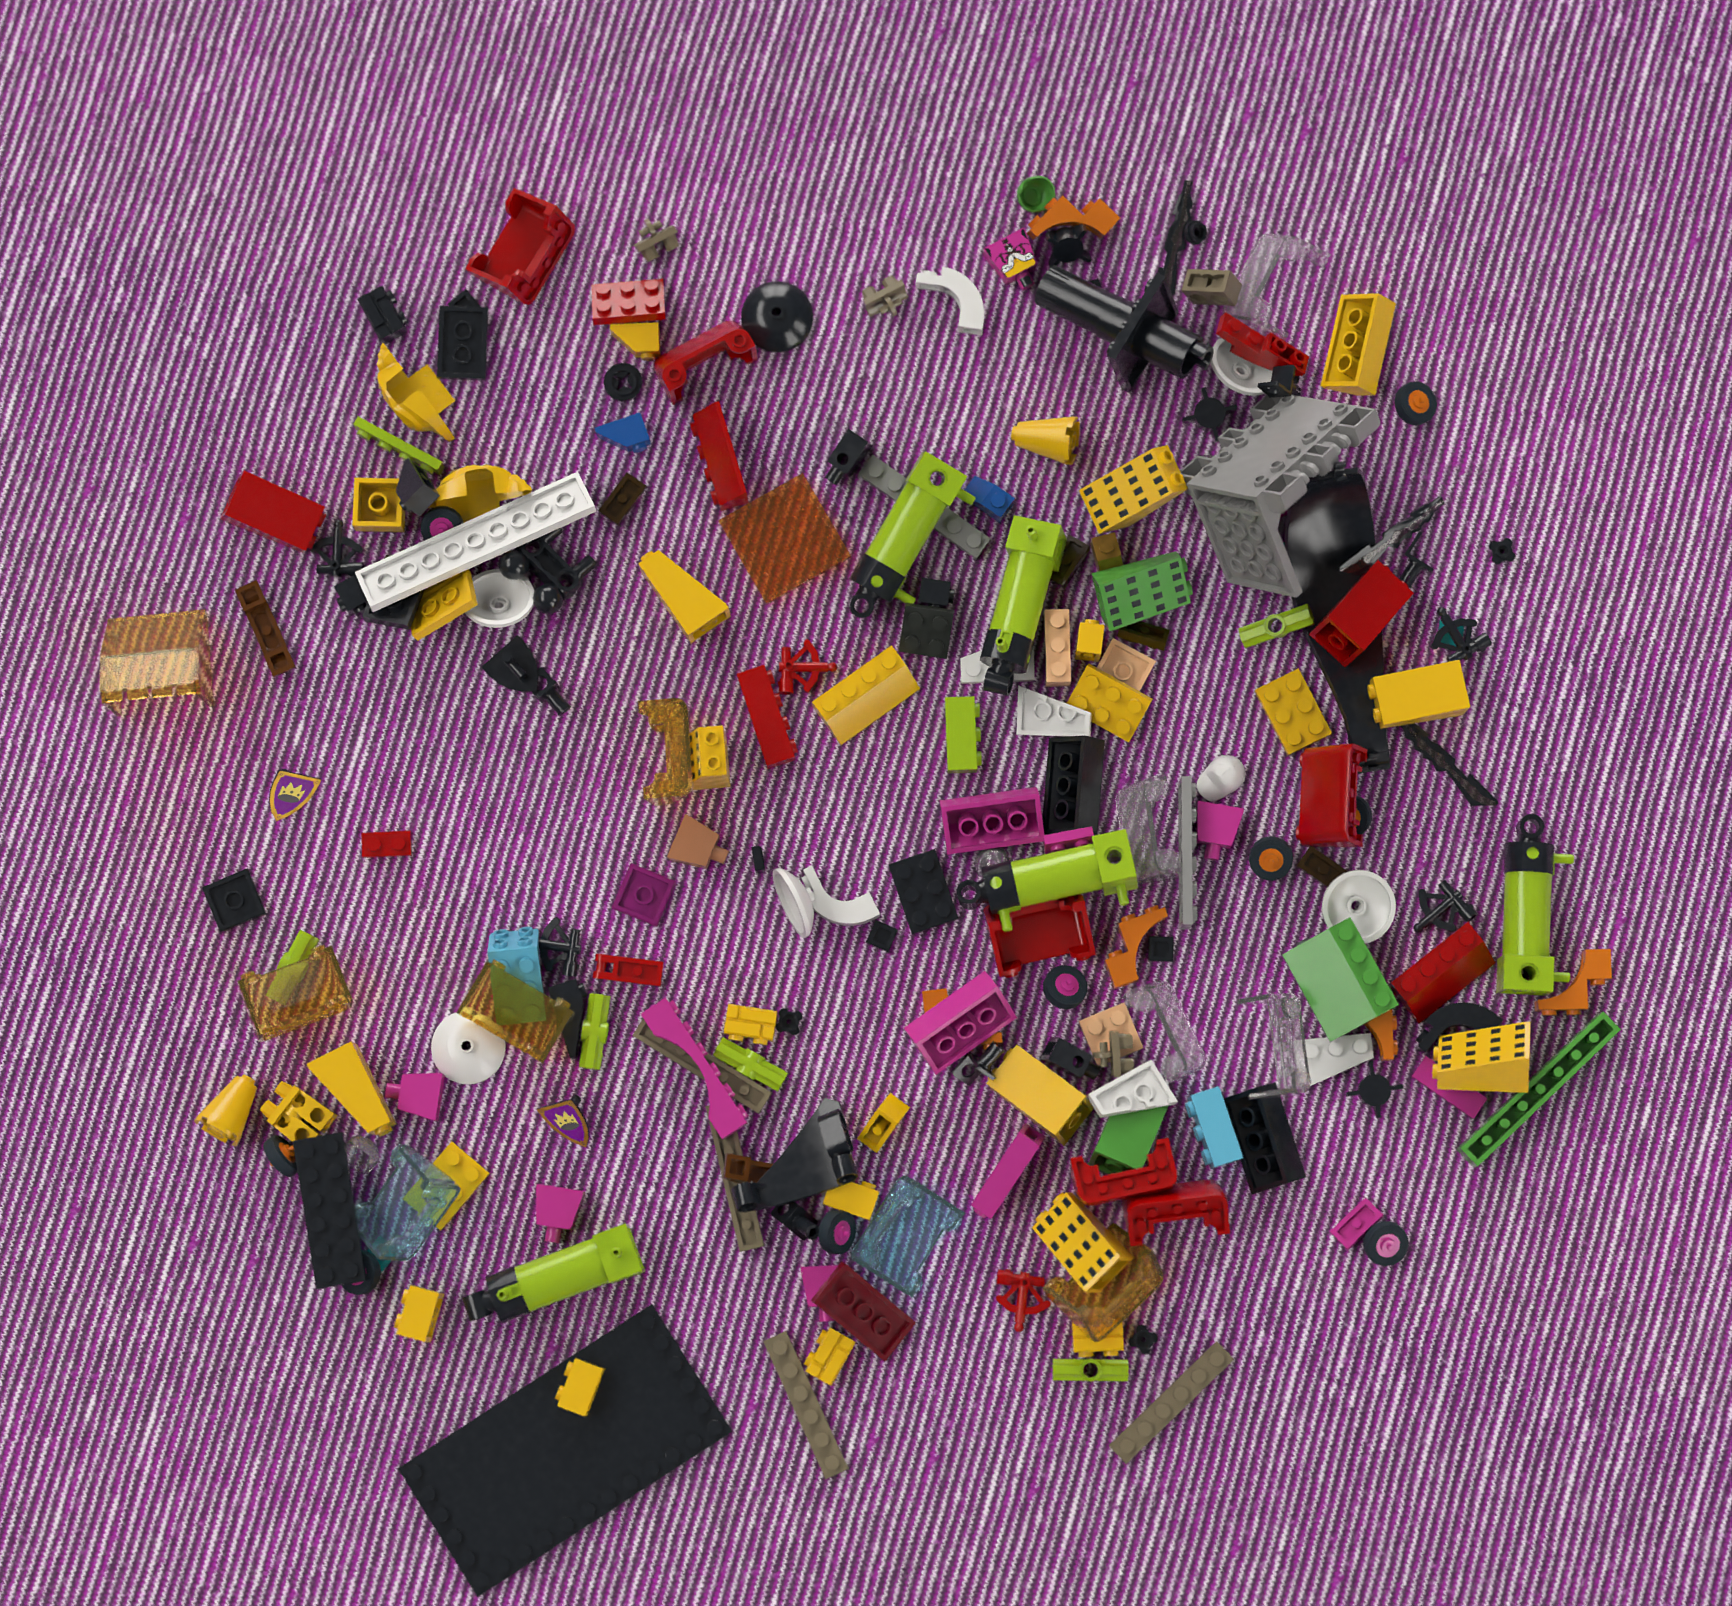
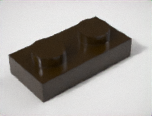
M626 472L598 512L619 526L644 493L647 486Z
M1070 534L1066 538L1059 572L1052 571L1050 581L1064 589L1091 549L1088 544Z
M1138 621L1119 628L1117 637L1128 642L1148 646L1151 649L1164 651L1170 630Z
M1313 846L1308 848L1296 866L1326 888L1335 878L1348 872Z

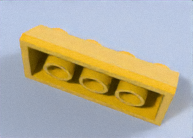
M1379 293L1341 295L1320 387L1356 396L1376 395L1395 311V302Z
M891 645L812 701V707L839 744L843 745L920 690V687L907 665Z

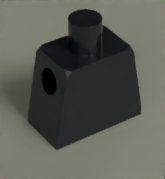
M848 428L827 460L833 466L825 478L837 486L844 474L851 477L873 445ZM845 456H848V463L842 465L841 459Z
M1050 1037L1040 1057V1060L1075 1078H1082L1084 1075L1095 1080L1101 1068L1090 1062L1092 1059L1091 1054L1060 1037ZM1074 1057H1075L1076 1060H1077V1063H1076L1075 1066H1073V1064H1072V1060H1073Z

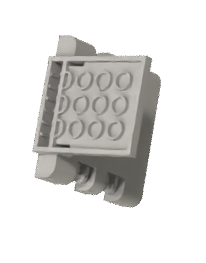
M1292 394L1288 397L1269 398L1266 395L1250 409L1253 421L1248 428L1246 427L1241 430L1229 427L1218 437L1222 447L1218 455H1214L1211 458L1197 456L1180 472L1188 487L1185 492L1191 495L1227 583L1297 598L1303 591L1278 532L1280 516L1307 492L1306 484L1309 482V477H1315L1317 474L1325 476L1334 468V463L1339 462L1338 455L1341 454V449H1346L1348 446L1357 447L1380 426V419L1376 409Z

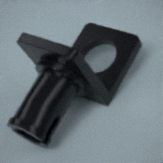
M1294 365L1273 367L1271 382L1258 383L1257 386L1269 398L1288 397L1291 394L1300 396L1301 394L1298 392L1301 391V388L1294 383L1296 371Z
M1420 531L1403 555L1408 558L1409 564L1398 578L1401 581H1405L1410 576L1406 582L1409 588L1412 587V584L1422 570H1427L1430 573L1434 570L1409 554L1422 535Z
M540 667L538 669V677H544L547 680V686L543 690H537V692L532 693L540 703L547 701L557 712L558 716H562L571 706L558 693L557 690L560 688L558 683Z
M992 1041L980 1057L975 1056L969 1051L952 1070V1074L967 1085H971L981 1072L994 1081L996 1077L991 1071V1066L1005 1050L998 1043ZM968 1064L973 1065L974 1072L971 1075H962L961 1072L964 1066Z
M796 1202L775 1206L771 1211V1216L803 1241L806 1238L814 1240L818 1237V1220ZM789 1204L787 1212L780 1215L782 1207Z

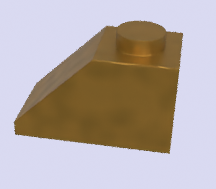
M1115 532L1091 538L1090 546L1097 572L1123 565Z

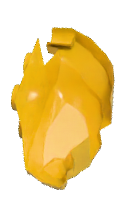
M382 343L377 361L379 369L378 387L387 404L410 430L418 432L433 431L448 442L453 441L455 437L438 413L455 402L454 398L442 382L437 379L436 374L428 364L408 378L402 370L403 367L385 344Z
M488 464L481 466L469 465L453 470L440 481V485L436 488L440 496L428 508H435L437 506L452 507L461 515L465 523L500 507L499 501L531 493L532 488L517 474L511 475L509 471L501 467Z

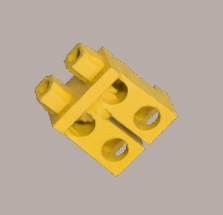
M283 1081L279 1083L274 1091L283 1098L280 1104L277 1106L270 1100H267L260 1108V1111L268 1118L267 1122L292 1142L322 1136L303 1122L302 1119H305L320 1132L325 1133L338 1117L337 1114L299 1087L292 1086Z

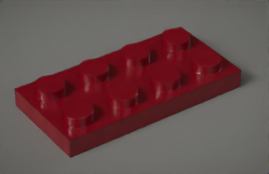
M843 1261L810 1300L884 1362L916 1324L913 1319Z

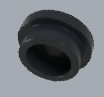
M1198 220L1189 221L1184 230L1186 240L1192 245L1200 244L1207 236L1206 226Z

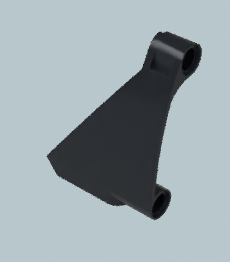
M824 1098L796 1138L757 1183L753 1181L735 1185L731 1189L738 1212H751L798 1201L848 1184L858 1178L851 1154L854 1151L840 1102Z

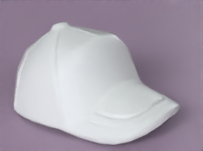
M1221 755L1215 758L1201 774L1196 784L1197 790L1208 801L1220 800L1236 791L1245 781V768L1238 758L1231 755Z

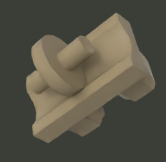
M647 218L644 220L646 227L638 232L641 237L649 233L651 236L634 244L636 251L641 252L642 256L649 262L659 257L654 244L662 241L667 252L679 246L675 235L677 230L675 226L671 225L656 233L655 230L663 227L661 221L659 220L651 224Z
M890 275L882 281L884 289L876 292L873 286H869L862 290L863 302L869 317L878 313L883 315L888 311L893 317L897 315L896 307L902 305V301L908 298L902 280L898 281L893 275Z
M1109 1031L1110 1051H1107V1042H1100V1052H1093V1058H1100L1101 1067H1108V1058H1110L1111 1076L1120 1077L1121 1074H1126L1134 1069L1133 1058H1120V1049L1133 1048L1132 1035L1119 1033L1118 1031Z

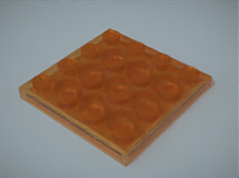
M803 473L718 520L766 605L851 558L849 551Z

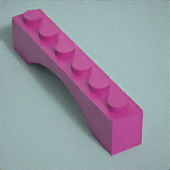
M664 998L642 1012L641 1016L655 1037L665 1039L677 1045L690 1055L698 1065L704 1076L709 1094L708 1118L722 1140L747 1125L748 1123L745 1118L749 1115L741 1104L736 1106L731 1099L735 1094L728 1083L722 1085L718 1079L722 1074L714 1062L709 1065L704 1056L708 1053L701 1042L696 1044L692 1039L691 1035L694 1034V1031L688 1022L682 1023L677 1015L681 1011L673 1000L668 1002Z

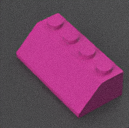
M1037 787L939 800L947 855L1043 841L1044 828Z
M984 971L904 1027V1030L930 1068L937 1075L1017 1017L999 987Z

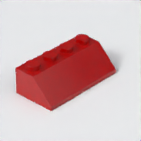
M717 401L692 415L694 422L689 424L693 437H699L701 445L696 447L700 460H706L708 468L703 470L707 483L712 482L714 491L710 492L714 506L719 504L720 510L723 511L749 502L720 402Z
M1467 922L1389 983L1388 986L1419 1024L1496 962L1483 939Z

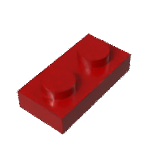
M411 831L361 833L362 858L412 856Z

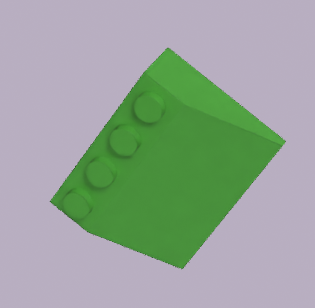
M1351 917L1282 954L1329 1042L1399 1005Z

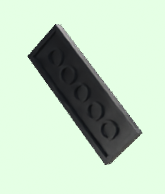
M339 1132L293 1141L316 1289L367 1281L344 1133Z

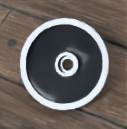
M773 281L758 286L747 296L741 311V323L743 329L751 336L756 347L767 352L782 353L798 347L808 337L813 325V309L808 297L801 289L787 282ZM778 309L781 311V314L774 316L772 312Z

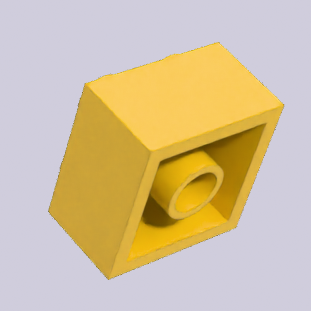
M354 478L352 526L356 531L405 532L406 510L399 504L401 500L396 493L399 482L398 478Z
M410 1285L409 1289H405L401 1299V1304H404V1308L401 1314H397L394 1328L397 1329L396 1334L423 1342H431L445 1294Z

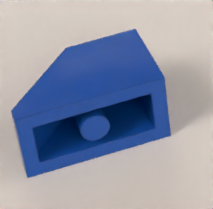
M640 412L594 428L599 439L627 452H642L647 449L648 445H651Z
M974 476L965 488L966 492L976 498L973 505L998 523L1002 522L1015 502V498L1003 489L977 476Z

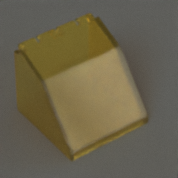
M206 609L108 619L100 654L99 691L102 704L116 716H122L121 701H123L124 691H127L128 700L148 698V689H152L153 698L173 696L172 687L175 686L177 695L196 693L209 707H214Z

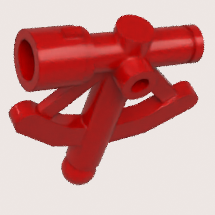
M808 639L804 640V647L792 658L791 648L782 647L781 662H779V672H781V678L778 681L779 694L791 695L794 693L793 679H796L804 686V692L809 693L818 680L819 672H835L837 664L834 662L829 664L828 662H820L817 650ZM806 651L811 655L812 662H796ZM796 672L812 673L809 680L806 681Z
M998 1269L996 1284L1011 1285V1288L1003 1296L997 1295L996 1301L1006 1310L1015 1313L1016 1324L1014 1325V1330L1022 1332L1025 1315L1037 1314L1051 1305L1050 1301H1044L1033 1287H1044L1045 1277L1030 1276V1273L1026 1272L1013 1274L1011 1269ZM1018 1289L1017 1305H1013L1007 1299ZM1028 1289L1040 1304L1026 1307Z

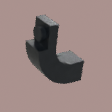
M1464 1002L1444 1006L1429 1015L1422 1022L1430 1030L1424 1029L1416 1038L1418 1045L1415 1049L1421 1054L1426 1053L1446 1028L1461 1026L1472 1031L1499 1026L1503 1019L1491 1010L1478 1004Z

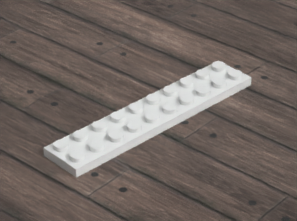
M576 472L360 569L355 574L372 612H375L590 515L597 510L579 473Z

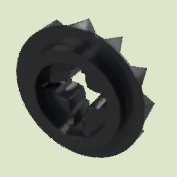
M628 363L613 365L604 376L606 392L612 399L621 402L632 400L640 393L643 385L639 370ZM628 376L627 382L631 388L623 386L618 390L619 382L616 378L623 380Z

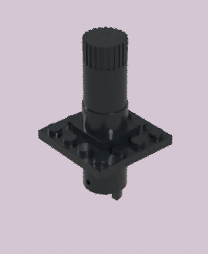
M1056 265L1046 271L1036 290V305L1096 334L1097 337L1110 343L1107 349V357L1121 389L1129 394L1148 363L1183 379L1192 371L1195 365L1207 371L1213 357V347L1208 342L1207 344L1203 343L1202 336L1173 323L1179 312L1166 277L1159 273H1156L1153 279H1149L1144 289V295L1135 303L1119 295H1114Z

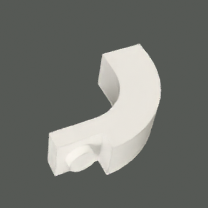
M942 267L941 276H938L933 271L917 273V289L943 292L950 295L957 302L960 309L958 332L982 335L984 323L983 301L975 285L965 275L947 267Z
M812 866L803 869L805 876L801 877L806 888L812 889L815 899L812 902L813 910L825 920L843 926H856L880 917V912L870 892L850 901L834 899L823 889Z

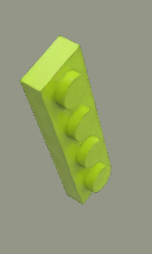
M358 416L353 425L357 430L356 434L367 441L372 438L379 442L378 446L387 452L391 450L398 452L399 458L404 461L409 458L420 464V467L430 475H433L434 472L441 475L445 468L442 461Z

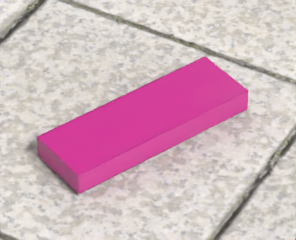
M1425 1056L1411 1077L1468 1117L1474 1119L1488 1098L1477 1091L1437 1089V1079H1432L1433 1064L1437 1063Z

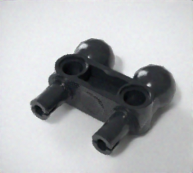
M562 528L525 543L514 550L505 552L499 559V570L507 579L519 580L530 569L544 583L533 594L534 605L543 614L557 612L562 607L563 601L573 597L576 590L583 585L582 578L597 565L595 560L587 555L572 568L549 546L563 532ZM530 546L536 548L537 552L530 553L526 550V548ZM566 580L570 582L571 586L564 587L560 581Z

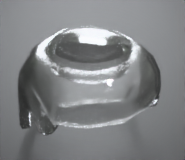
M1004 847L985 849L977 855L975 869L978 876L983 879L981 867L1006 861L1012 862L1014 860L1011 853Z
M358 1135L351 1137L345 1143V1146H347L348 1163L361 1174H368L377 1165L379 1151L371 1139Z

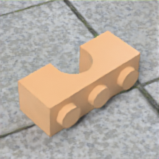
M1045 609V687L1070 686L1069 609Z

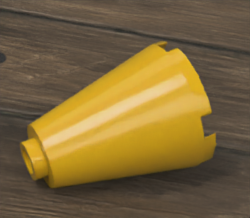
M1070 416L1018 422L1017 426L1012 428L1011 440L1015 441V446L1066 465H1072L1077 455L1072 454L1075 447L1079 446L1080 421H1077L1078 417Z
M244 1074L241 1077L236 1076L197 1115L194 1120L195 1123L198 1124L200 1121L204 1124L201 1128L203 1131L224 1143L228 1139L234 1141L232 1146H237L257 1091V1087L254 1085L255 1080Z

